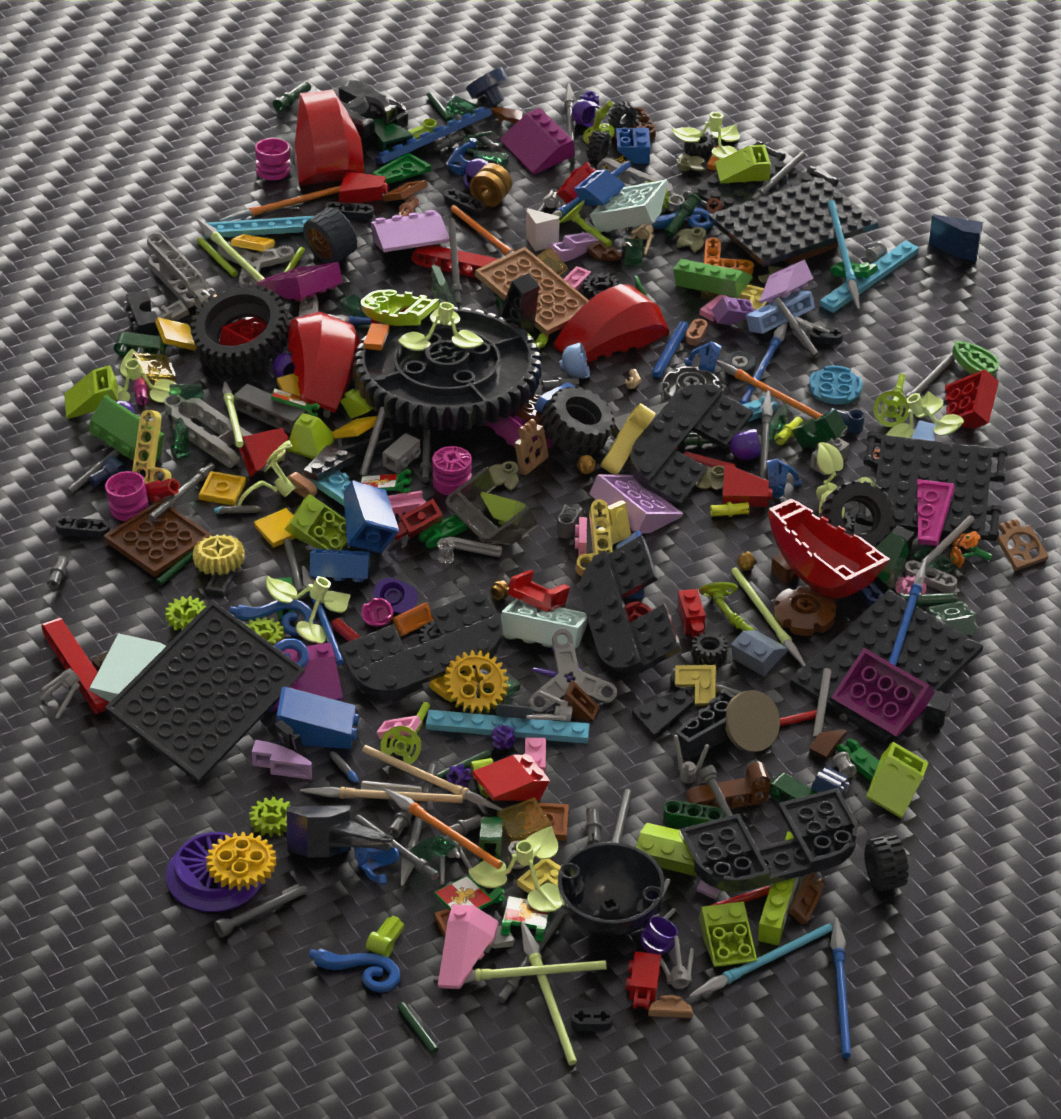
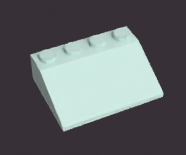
M661 180L624 187L620 190V194L609 199V203L603 206L598 205L590 214L595 228L600 232H610L614 229L623 230L626 227L635 228L643 224H653L661 213L668 181Z
M517 598L501 614L505 638H520L526 643L538 642L542 643V646L553 647L552 637L557 630L566 629L572 634L573 644L576 649L588 624L585 612L561 607L546 612ZM565 635L557 636L559 644L563 645L568 642Z
M118 634L89 690L111 702L166 646L159 642Z

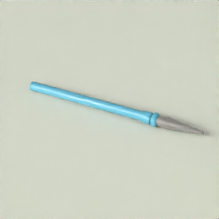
M829 200L828 206L846 271V282L857 308L860 309L856 277L851 267L834 200Z
M828 923L757 958L756 962H749L738 968L725 971L722 975L710 979L689 996L693 997L723 988L726 984H731L732 981L737 980L742 975L832 932L833 927Z

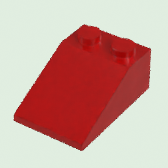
M247 317L222 327L219 344L237 346L250 342L266 329L267 324L259 318Z
M527 754L509 756L474 770L472 773L493 801L540 800L550 782L544 771Z

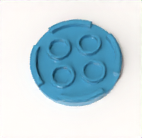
M825 366L824 369L813 372L809 378L811 394L825 403H850L856 400L862 393L863 382L861 377L852 373L851 369L843 366Z

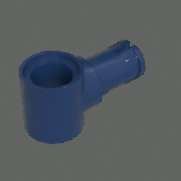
M853 409L846 413L837 410L849 432L857 434L863 431L865 419L863 411Z
M109 456L103 461L101 470L90 475L89 480L96 487L112 475L127 471V467L114 456Z

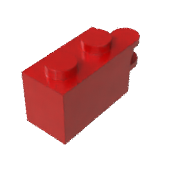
M586 162L582 167L573 170L556 194L566 204L570 203L578 197L574 188L595 172L596 169H592L589 163Z
M434 499L400 517V523L397 524L399 532L394 537V540H399L406 535L411 539L430 528V526L442 521L443 514Z
M697 589L678 591L677 609L685 634H691L692 639H694L699 633L703 634L705 631V611Z
M635 952L634 960L629 961L628 973H632V975L627 977L626 990H630L629 999L634 1000L633 1008L638 1006L649 1010L650 1002L656 1001L661 965L660 954Z

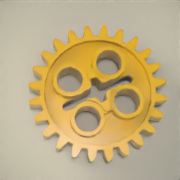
M471 650L470 656L463 652L462 658L457 655L455 658L456 662L450 661V667L446 668L445 672L447 674L443 678L447 682L444 683L443 687L449 688L445 694L452 695L450 702L457 701L456 708L462 705L463 712L470 708L471 714H473L475 709L481 714L482 709H485L488 713L490 706L496 709L497 703H502V697H506L507 694L505 690H508L509 687L506 683L509 677L504 676L507 671L506 669L500 670L503 663H495L497 657L489 659V653L484 657L481 650L478 655H475L474 651ZM472 666L476 667V682L479 683L478 694L480 698L476 696V682L473 681L475 674ZM485 669L489 674L484 675L480 670ZM466 671L469 673V676H463L460 672ZM483 688H489L492 693H485ZM463 690L471 691L472 695L464 694Z
M242 832L241 836L233 833L232 838L225 835V841L218 839V845L212 844V850H208V856L206 857L207 871L210 873V878L214 877L215 883L221 881V887L228 884L229 890L234 886H237L238 891L241 890L242 886H245L247 890H249L250 885L257 888V882L264 884L265 878H271V872H275L276 853L273 851V845H268L267 839L261 841L260 835L256 838H253V833L245 836V832Z

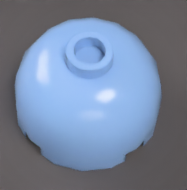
M576 343L568 346L562 354V360L559 361L561 370H565L571 378L577 377L582 379L590 377L589 366H587L586 362L587 356L583 345Z

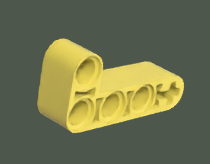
M640 403L628 417L600 467L613 475H617L629 457L635 441L650 424L656 413Z
M145 410L140 415L132 472L140 474V471L144 469L146 472L144 478L146 484L157 481L160 472L164 475L163 480L171 479V473L167 469L155 467L161 415L153 410ZM148 417H153V421L148 420ZM148 432L151 434L149 442L145 440V435ZM144 451H147L149 454L146 461L142 457Z
M597 499L591 504L589 518L593 553L582 554L578 557L575 570L580 576L583 575L586 569L580 565L581 563L589 564L595 555L604 550L608 554L613 552L608 505L601 499ZM597 509H599V511L601 512L600 517H598ZM602 526L605 530L599 531L596 527ZM598 544H604L607 548L601 549L598 547Z

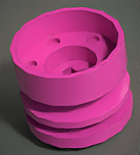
M267 138L256 144L255 156L257 160L255 163L256 174L266 180H280L290 174V145L288 142L278 138Z
M449 446L441 448L434 453L433 486L438 492L453 496L465 493L470 489L472 484V459L467 450L461 447Z
M132 471L119 472L107 480L105 484L111 515L115 519L127 521L149 507L145 481L141 474Z

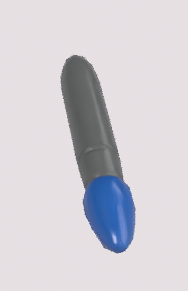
M331 751L330 757L334 763L347 775L351 782L357 783L359 781L357 774L352 771L336 752Z

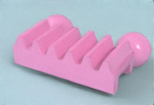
M422 490L388 496L394 516L397 513L399 516H402L403 512L408 513L426 503L423 499Z

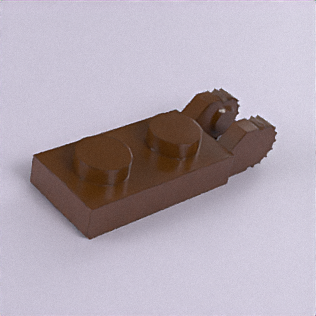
M816 872L803 877L788 909V912L801 925L809 921L825 884L823 878H819L813 883Z

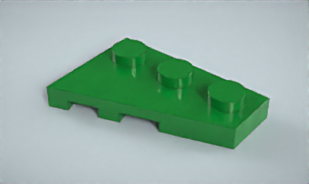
M408 152L374 171L373 175L386 177V184L430 172L431 165Z

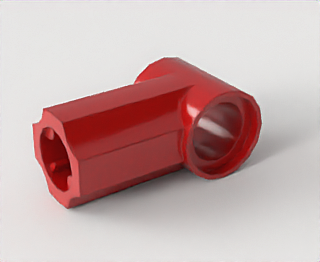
M171 478L145 484L149 502L152 503L179 493V481Z

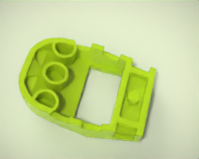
M378 290L364 297L361 300L363 312L369 318L393 326L421 325V320L433 310L439 308V299H427V296L420 295L418 298L412 296L411 292H405L404 295H400L395 290Z

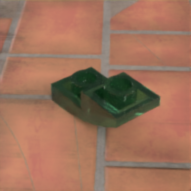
M925 545L913 555V558L922 563L921 561L933 549L929 545ZM944 553L940 556L938 555L928 565L947 574L957 567Z

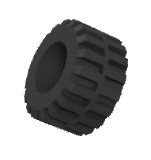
M894 834L868 839L865 843L864 859L866 870L873 886L880 892L906 886L909 879V864L900 839Z

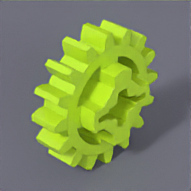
M183 596L181 600L174 599V604L168 603V608L165 609L166 622L169 623L170 627L174 626V630L179 628L183 630L206 607L205 602H199V598L192 600V596H189L188 599H185Z
M264 617L263 620L256 618V621L249 620V625L245 624L273 646L284 640V628L280 626L279 621L274 623V618L267 620V617Z
M272 797L269 801L267 798H264L263 803L257 801V806H252V812H249L251 827H254L255 832L261 830V835L263 836L266 833H269L270 837L273 836V833L281 836V831L287 833V817L284 818V816L286 815L287 807H290V802L283 803V798L277 801L275 797Z

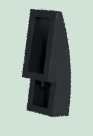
M392 427L380 431L374 454L383 453L397 441ZM373 428L358 436L338 439L339 449L353 455H365Z

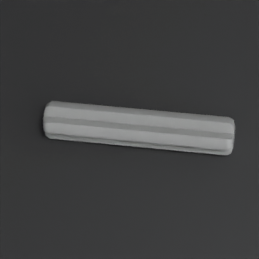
M448 537L446 546L494 557H500L502 553V547L455 537Z
M362 781L361 790L384 791V788L395 792L422 793V787L369 781Z

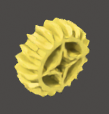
M217 534L216 536L212 537L210 535L209 538H203L202 541H198L197 545L194 546L192 555L196 568H199L200 572L204 571L205 574L211 573L213 576L215 572H218L219 575L223 573L228 574L230 570L235 572V568L238 569L243 564L245 551L242 542L238 541V538H233L231 535L227 537L225 534L218 536Z

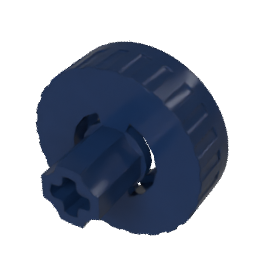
M500 67L470 83L466 89L473 100L485 95L490 105L495 106L504 100L498 87L504 84L508 77L503 68Z

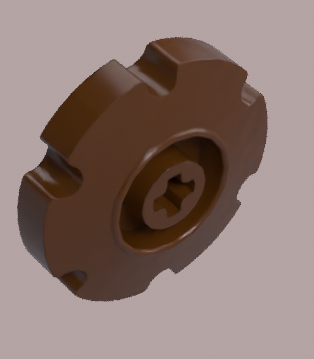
M797 586L796 590L786 589L776 597L773 615L781 628H789L790 633L812 636L813 632L823 633L832 627L835 621L836 604L832 597L823 596L809 586Z

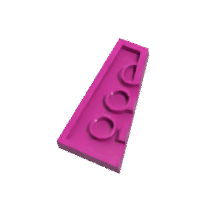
M917 479L919 544L938 546L955 486L953 483Z

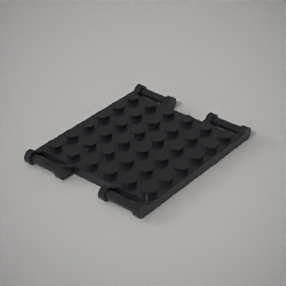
M757 141L755 145H764V143ZM765 146L771 162V180L787 165L783 162L786 154ZM812 166L805 173L793 168L767 192V195L813 181L816 178H823L833 187L838 185L839 180L816 171V168ZM716 172L692 190L685 191L683 198L686 201L690 193L698 195L702 201L699 206L705 208V210H707L706 204L708 200L717 198L721 201L723 205L722 210L750 201L756 190L763 187L770 180L726 184L720 183L718 173ZM714 203L709 205V207L715 210V207H718V205Z
M874 431L867 433L868 445L863 464L868 467L877 468L875 485L881 487L879 490L881 493L886 492L889 495L886 497L888 502H893L894 506L891 510L896 513V517L893 518L895 522L893 529L900 526L909 531L918 532L917 479L953 483L955 486L941 535H949L971 515L975 521L961 534L976 531L980 535L981 540L997 541L999 536V515L1002 513V507L997 504L987 506L990 481H1005V459L1008 456V449L1006 447L989 448L880 435ZM875 443L881 444L879 459L873 457ZM992 457L998 458L997 472L995 473L991 472ZM859 503L855 522L860 525L872 526V515L871 517L866 516V506ZM986 515H992L989 531H984Z

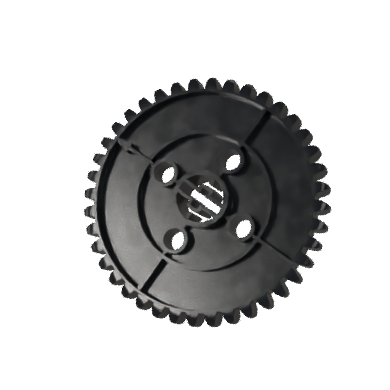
M454 307L453 311L460 317V322L455 327L457 332L467 330L479 336L483 340V344L478 347L460 348L452 342V337L454 336L452 326L442 324L436 325L431 338L428 340L431 344L426 350L414 351L402 346L398 339L406 333L418 332L425 337L428 336L433 322L430 320V315L435 311L433 310L421 320V325H389V332L382 350L364 349L366 336L363 337L360 344L357 345L353 356L355 387L359 390L361 398L365 399L366 404L374 407V410L378 413L380 407H384L386 418L393 419L396 417V422L404 424L407 421L411 427L423 425V429L427 430L431 429V427H436L439 431L445 430V427H450L452 431L459 430V427L472 429L475 424L478 427L486 426L487 421L496 423L499 422V417L503 419L511 416V412H518L521 410V406L529 403V399L534 397L541 379V356L532 337L528 336L525 330L518 329L517 324L508 323L506 318L500 317L497 319V315L493 313L485 315L483 310L472 312L471 308L458 310L457 307Z

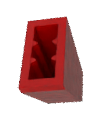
M346 172L339 189V202L361 203L382 200V195L388 192L386 177Z
M283 428L252 434L242 438L243 446L239 447L249 477L254 476L267 464L266 461L280 445L288 441V436L284 433Z
M724 465L723 505L727 504V502L732 504L748 502L749 507H768V501L772 500V488H769L768 480L733 466Z

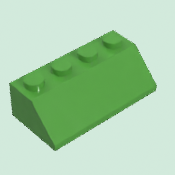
M681 259L673 268L676 286L738 298L752 279V275L743 271Z
M105 395L90 419L89 432L134 461L140 417ZM161 431L159 434L156 461L161 458L164 433H162ZM149 432L145 435V440L147 442L151 440V434ZM144 451V453H143V455H142V457H143V459H144L145 461H146V460L148 459V457H149V454H148L147 451Z

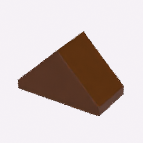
M574 680L571 681L564 695V701H568L567 706L572 707L571 717L589 722L594 721L599 706Z

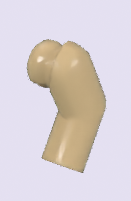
M631 369L629 371L630 380L626 379L625 384L628 389H635L642 380L637 370Z

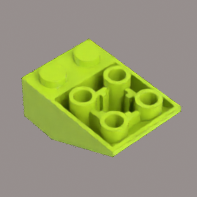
M765 145L746 146L715 162L720 183L770 180L771 162Z
M110 365L92 370L64 393L67 419L95 412L105 395L114 401H119L117 380Z
M311 494L303 500L284 529L300 541L318 549L341 550L347 542L346 519Z
M892 742L881 755L866 798L902 818L924 776L928 762Z
M744 902L701 907L699 922L703 939L714 967L757 961Z

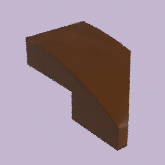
M491 108L492 115H496L499 118L498 122L500 124L504 120L516 124L522 118V111L516 109Z
M601 240L587 247L586 252L598 261L620 260L622 258V255L613 246L608 248Z
M835 730L819 733L809 747L810 752L828 760L835 747L844 740L847 731Z

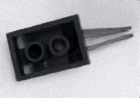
M350 805L287 807L286 809L287 851L313 858L331 857L351 850V847L390 850L393 848V844L390 843L393 841L392 836L351 821Z

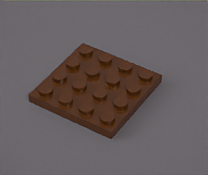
M161 499L104 535V542L154 577L172 567L185 555L194 550V546L197 545L198 541H202L203 538H209L210 535L212 536L208 531L172 507H169L153 522L150 521L148 515L164 503Z

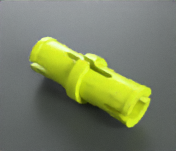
M795 417L789 424H785L782 430L775 435L774 440L779 438L775 442L778 445H783L790 437L793 438L794 434L791 430L798 426L803 419Z
M727 502L724 505H710V509H712L710 511L711 517L727 515L732 517L733 515L749 514L748 502L737 504Z

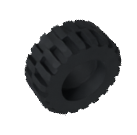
M572 386L559 389L552 395L542 413L541 423L544 431H546L545 435L548 439H551V443L559 446V449L562 451H568L569 454L584 456L585 454L592 455L597 453L604 447L615 426L614 415H612L611 408H608L607 402L605 400L602 401L599 395L593 394L588 389L583 390L581 387L574 388Z
M854 480L851 483L846 482L837 487L826 497V501L821 506L822 512L819 513V518L824 516L829 519V524L836 528L840 525L846 529L845 533L853 536L855 533L851 532L842 520V509L846 503L851 501L862 503L871 512L873 525L868 533L856 535L875 548L895 527L893 518L896 517V513L891 510L894 506L893 502H888L886 498L889 495L886 492L881 493L879 491L881 487L878 485L871 486L869 481L861 483L860 480Z

